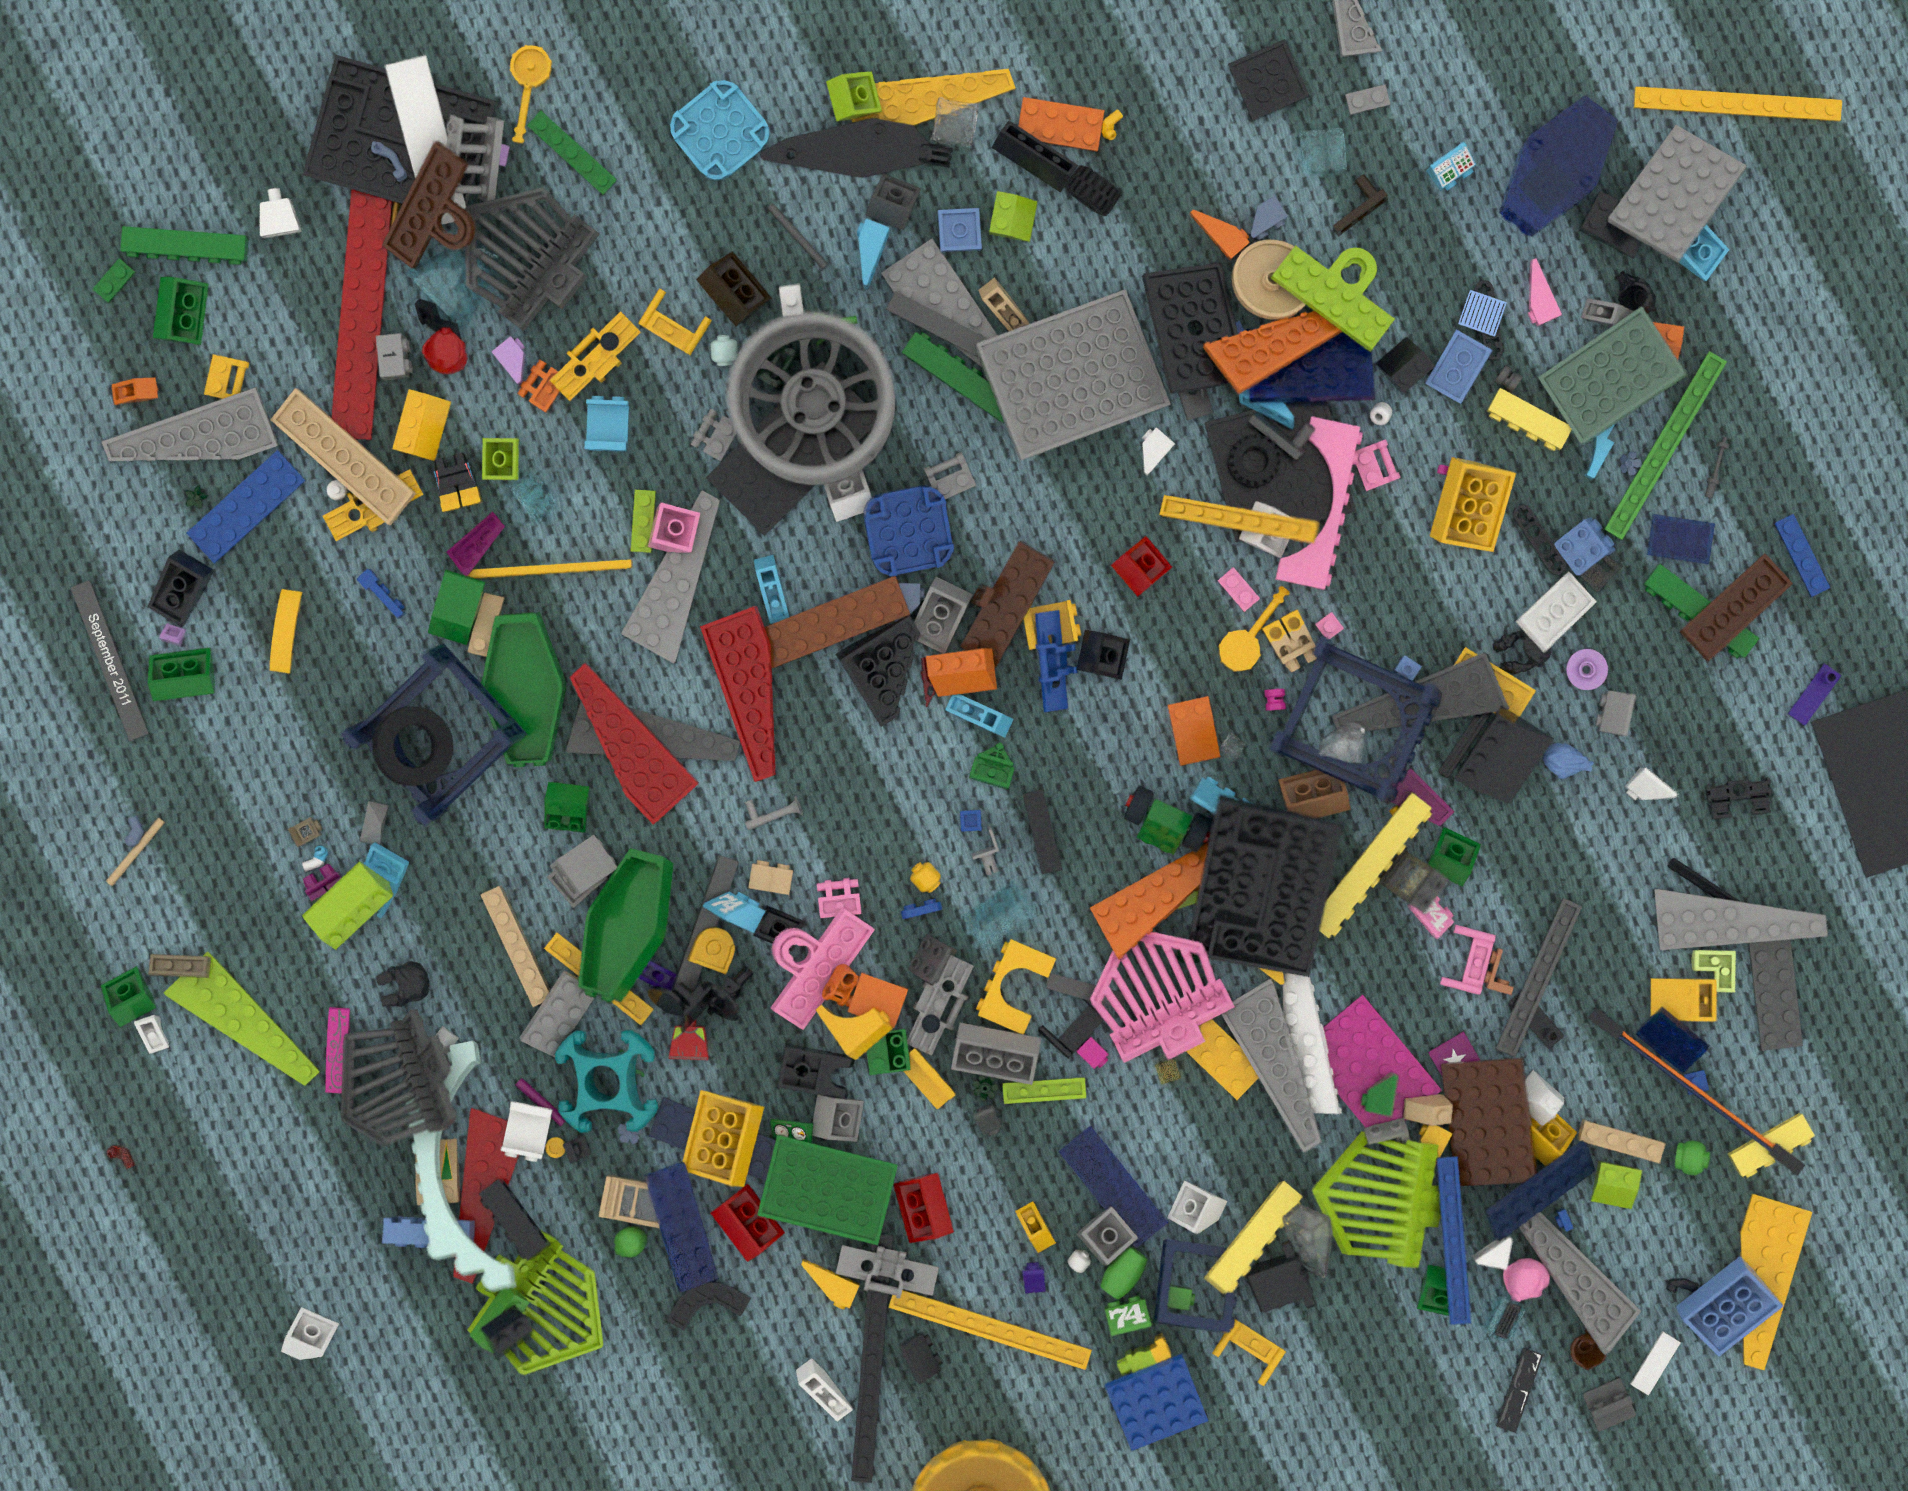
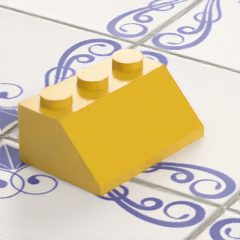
M409 389L392 449L434 461L451 402Z
M1558 1114L1543 1126L1530 1116L1535 1157L1545 1166H1548L1564 1154L1578 1132Z

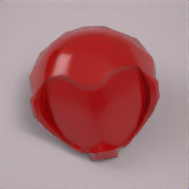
M442 327L441 330L435 332L424 343L421 351L432 370L446 375H452L463 370L468 360L465 343L451 331V328Z

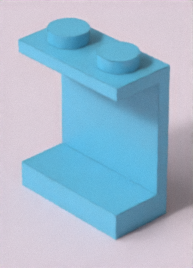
M591 396V399H586V404L588 405L587 435L584 449L627 452L629 402L624 401V397H612V400H604V396Z

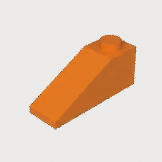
M1194 209L1190 212V216L1230 261L1249 245L1248 239L1250 237L1242 228L1239 230L1236 226Z

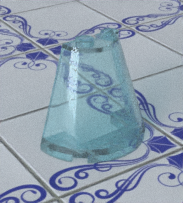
M477 240V248L501 265L498 261L500 257L493 251H489ZM447 248L419 263L416 268H410L406 271L408 276L463 331L467 328L483 297L474 293L466 286L465 248L457 250ZM477 258V267L495 277L497 272ZM477 277L478 285L488 290L490 284Z

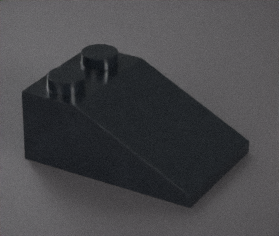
M1599 191L1579 231L1634 258L1642 241L1608 222V217L1620 201Z
M178 549L168 557L147 607L183 627L206 589L214 569Z

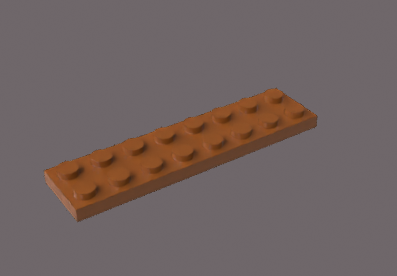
M893 576L766 626L765 630L771 644L772 668L911 615L897 577Z

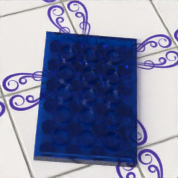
M1341 332L1250 387L1249 403L1374 400L1372 351L1369 352L1351 337Z

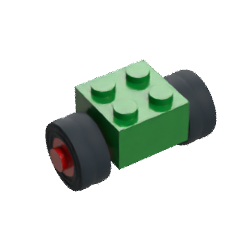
M1139 785L1134 795L1129 796L1125 804L1128 808L1124 815L1125 820L1139 825L1145 813L1147 814L1136 838L1141 839L1146 844L1160 848L1163 852L1174 855L1184 837L1182 846L1198 852L1202 843H1206L1211 832L1208 830L1212 819L1201 813H1196L1191 822L1192 815L1157 799L1149 806L1154 792Z

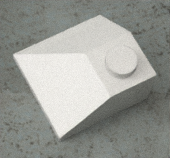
M1639 768L1624 786L1628 790L1626 794L1635 801L1637 798L1640 800L1674 798L1678 795L1647 768Z
M1532 1070L1526 1078L1530 1116L1543 1126L1558 1113L1564 1104V1097Z
M1184 1181L1167 1218L1198 1234L1219 1220L1227 1201Z
M301 1307L285 1337L281 1352L299 1360L322 1357L339 1323Z

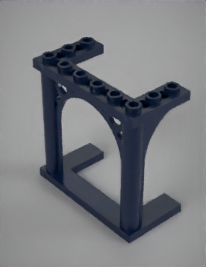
M1321 635L1313 652L1317 659L1284 731H1277L1269 749L1281 757L1287 756L1368 792L1389 805L1390 801L1394 802L1399 790L1396 788L1399 782L1403 783L1407 775V771H1405L1407 764H1411L1414 760L1416 753L1413 751L1416 744L1420 745L1425 734L1422 731L1425 725L1429 726L1433 715L1430 713L1434 706L1437 707L1442 698L1440 695L1441 691L1436 685L1429 682L1426 686H1423L1337 648L1329 638ZM1326 664L1383 688L1397 703L1401 715L1400 735L1391 751L1381 759L1368 764H1351L1293 739ZM1401 695L1404 696L1405 699L1407 696L1411 698L1406 700L1404 703L1400 702ZM1409 704H1417L1419 706L1418 712L1413 715H1407L1405 708ZM1408 719H1416V721L1410 724L1412 727L1406 726ZM1401 739L1405 740L1404 745H1400ZM1392 756L1397 758V760H1394V768L1389 762ZM1380 764L1388 766L1390 773L1387 778H1382L1379 775L1378 767ZM1368 768H1373L1375 777L1371 776L1372 773H1366Z
M444 643L426 650L421 655L425 663L365 721L346 728L340 734L343 737V742L348 747L355 750L367 744L372 753L373 735L381 720L394 710L407 707L446 668L457 677L501 725L492 732L494 737L463 767L454 772L442 774L435 780L437 783L435 793H431L428 790L427 784L418 786L402 785L405 788L407 787L411 791L413 799L420 803L411 812L414 814V819L424 826L442 817L448 811L446 808L513 744L521 741L528 735ZM398 732L394 739V746L396 747L395 756L402 764L407 762L408 767H417L405 755L400 744ZM442 779L448 780V783L444 784L446 786L444 789Z

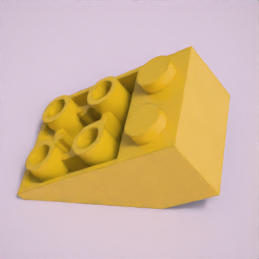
M1651 978L1650 1020L1716 1021L1717 980Z

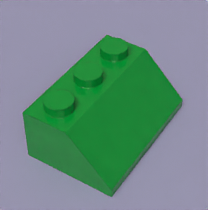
M160 277L153 338L201 345L209 284L177 277Z
M211 647L149 655L148 687L153 701L214 694L215 677Z

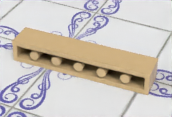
M502 885L481 894L532 1006L543 1003L551 990Z

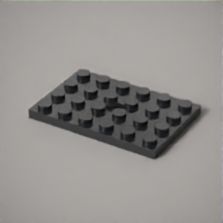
M1221 262L1144 273L1142 279L1169 393L1173 394L1231 385L1203 348L1207 342L1212 343L1221 340L1222 337L1238 335ZM1195 321L1196 324L1201 325L1202 333L1199 336L1190 334L1188 331L1189 322Z

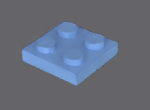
M979 208L938 210L940 252L982 250Z

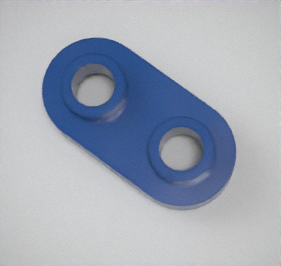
M936 898L924 901L923 906L916 907V903L906 905L904 910L901 911L902 919L942 910L941 901L936 902Z

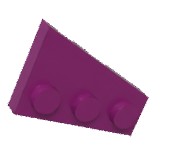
M491 512L446 553L465 576H468L505 525L494 512Z
M1411 768L1407 770L1403 783L1399 782L1396 788L1399 792L1395 801H1390L1400 806L1411 792L1432 808L1430 810L1432 815L1428 821L1438 826H1441L1454 813V810Z

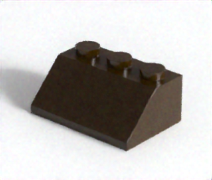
M733 251L708 266L696 279L735 327L750 318L772 299Z

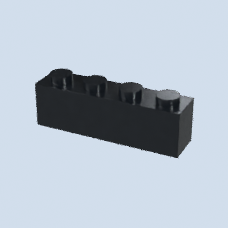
M1008 121L1002 128L991 147L1059 192L1064 189L1078 166L1011 121Z
M1043 789L1024 793L1023 798L1042 874L1062 870Z
M497 1179L479 1193L482 1198L480 1202L487 1210L490 1209L494 1214L492 1216L493 1220L498 1226L502 1225L506 1232L504 1234L511 1243L514 1242L518 1247L516 1251L522 1259L532 1260L551 1246L504 1179Z

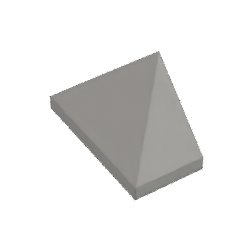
M368 801L360 842L370 844L376 842L379 845L381 844L389 805Z

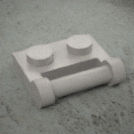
M962 452L931 468L930 466L924 468L931 486L937 489L944 496L945 500L976 486ZM958 464L961 465V470L937 481L935 480V474Z

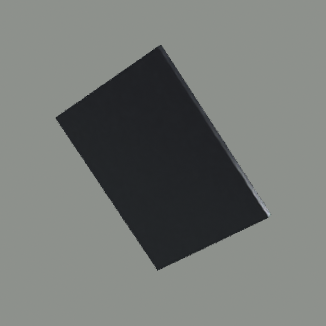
M335 55L303 175L403 204L415 180V175L387 70ZM434 83L446 130L450 121V115L463 118V123L486 124L487 117L493 116L497 101ZM462 132L461 144H484L485 133ZM372 142H380L397 154L401 165L407 173L406 179L399 182L395 178L393 171L396 169L389 158L373 153L371 150ZM460 152L459 157L469 165H479L482 153ZM464 173L460 184L473 186L476 174ZM463 194L466 206L471 194Z
M1908 688L1811 722L1865 878L1908 864Z
M1219 794L1188 940L1202 943L1208 959L1309 977L1343 824Z

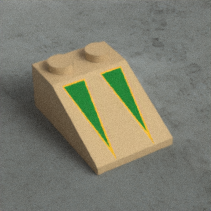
M457 1139L440 1140L439 1158L443 1188L448 1203H457L461 1201ZM416 1173L417 1205H421V1203H424L423 1195H420L418 1183L421 1181L420 1175Z

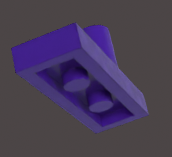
M1824 663L1787 714L1805 726L1842 675Z

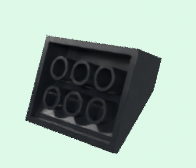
M1500 706L1460 765L1455 779L1472 790L1510 804L1554 738L1503 706Z

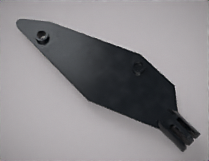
M869 118L786 138L763 150L760 156L765 161L864 178L921 164L950 168L951 163L947 161L952 159V155L949 153L953 152V148L928 143L914 125ZM793 152L795 156L789 157L787 153Z

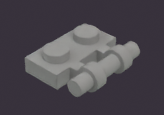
M710 409L708 414L704 415L703 423L698 432L695 431L691 445L698 448L701 441L707 445L703 452L721 462L737 432L732 420L722 416L720 422H717L714 418L718 412ZM711 425L716 429L709 439L705 434Z

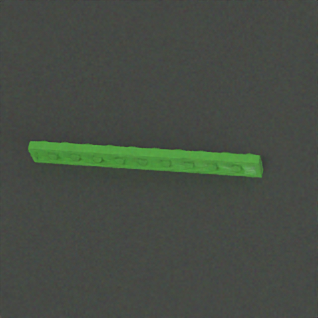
M1710 351L1706 354L1642 466L1604 528L1606 532L1623 540L1727 361Z

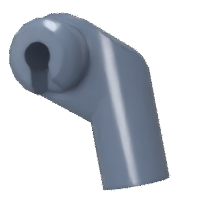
M138 816L128 819L132 830L128 837L125 838V843L129 847L139 844L144 834Z

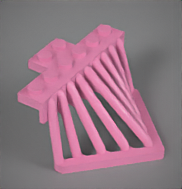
M1155 932L1146 934L1140 940L1144 942L1173 1001L1171 1004H1168L1139 945L1137 944L1134 948H1131L1161 1007L1159 1010L1153 1004L1127 954L1125 953L1123 958L1118 960L1114 951H1112L1090 1000L1097 1012L1113 1030V1033L1109 1035L1124 1063L1159 1045L1162 1046L1169 1060L1205 1042L1198 1026L1235 1007L1221 979H1215L1202 943ZM1154 944L1163 947L1184 997L1180 998ZM1172 948L1181 950L1196 991H1191ZM1191 953L1199 955L1208 981L1206 986L1202 983ZM1120 961L1145 1004L1149 1015H1144L1118 972L1117 968ZM1112 979H1114L1138 1019L1137 1021H1132L1110 989L1109 985ZM1104 996H1106L1124 1022L1125 1027H1120L1102 1005Z

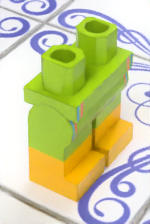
M1163 1333L1155 1336V1343L1146 1347H1137L1133 1352L1131 1349L1125 1351V1357L1117 1360V1366L1121 1374L1125 1375L1131 1371L1134 1373L1170 1358L1171 1350Z

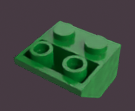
M548 782L545 795L544 828L585 833L589 804V786Z
M906 1029L890 1030L867 1050L870 1075L911 1070Z

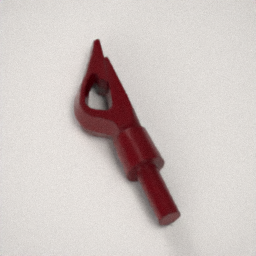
M926 657L921 658L922 671L920 673L923 681L926 707H928L936 691L928 677ZM929 687L933 688L931 696L928 694Z

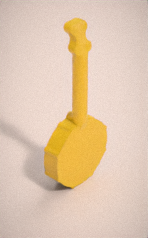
M525 45L512 54L510 72L519 85L524 86L517 127L514 128L516 135L512 138V141L515 143L523 144L525 141L523 135L526 134L525 125L532 87L537 88L550 79L552 61L542 47Z
M1283 586L1278 588L1279 593L1273 595L1272 601L1249 632L1246 630L1228 632L1218 645L1220 662L1233 672L1250 670L1261 656L1259 640L1255 636L1278 605L1284 602V596L1289 595L1290 592Z

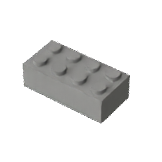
M960 1023L951 1069L1032 1085L1041 1038Z

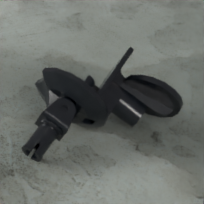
M743 966L734 978L728 976L722 987L706 981L702 982L693 992L680 982L672 992L660 986H652L648 990V996L663 1011L676 1016L683 1014L681 1032L684 1033L708 1006L707 1012L710 1016L716 1013L727 1020L737 1021V1013L740 1009L735 1000L741 996L742 986L753 976V973L750 969L746 972L748 967Z

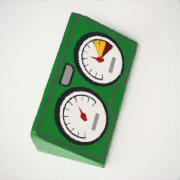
M771 1119L773 1139H776L779 1134L812 1143L813 1123Z

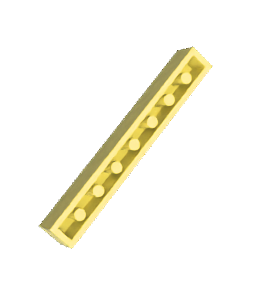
M1411 792L1326 899L1320 926V932L1329 938L1331 935L1335 937L1342 928L1340 924L1344 918L1348 920L1353 915L1355 910L1352 908L1357 902L1361 904L1368 895L1365 893L1370 886L1372 888L1376 886L1381 879L1378 877L1383 870L1386 872L1393 864L1391 859L1394 855L1397 854L1399 856L1405 849V841L1408 838L1413 839L1419 831L1417 826L1421 821L1425 823L1432 815L1430 812L1432 808Z

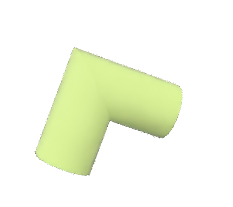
M1693 950L1691 957L1692 970L1714 971V979L1717 980V992H1735L1736 951Z

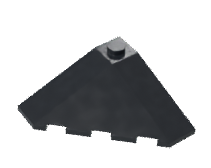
M910 615L852 643L835 654L881 727L899 716L901 709L898 707L900 696H904L908 682L905 679L907 669L911 668L915 652L912 650L915 640L919 639L920 632Z

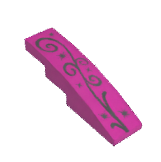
M329 1007L326 1049V1093H342L343 1037L345 1034L350 1033V1008Z

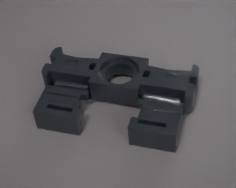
M1766 777V781L1749 782L1748 779L1728 781L1727 785L1713 787L1707 784L1705 787L1706 799L1708 803H1711L1712 820L1731 818L1732 815L1731 811H1728V804H1730V801L1750 799V802H1753L1754 809H1751V815L1771 813L1769 796L1772 794V788H1770V778ZM1737 784L1744 788V793L1741 796L1733 793V787ZM1765 808V810L1755 811V809ZM1726 812H1728V814L1717 815V813H1726Z

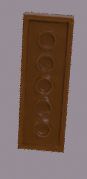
M1020 540L993 587L995 592L986 608H981L960 647L967 651L992 648L994 667L996 668L1056 561Z
M1764 553L1679 632L1709 662L1793 583Z

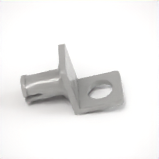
M990 825L988 829L994 846L971 853L973 860L977 858L982 859L986 875L992 874L990 865L994 873L999 871L993 856L995 852L999 851Z

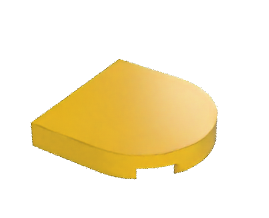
M710 927L701 931L694 941L687 960L727 974L735 953V945L731 935L718 927Z

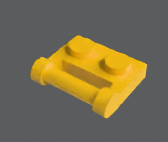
M213 354L204 395L223 399L240 393L249 362ZM232 366H238L232 394H228L226 392Z

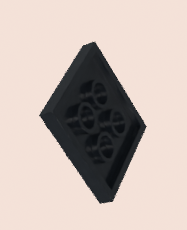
M1285 39L1228 64L1252 122L1310 96Z

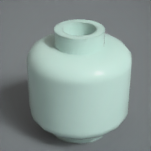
M719 335L717 340L711 342V359L717 362L718 366L733 365V361L738 357L737 341L730 339L729 335Z

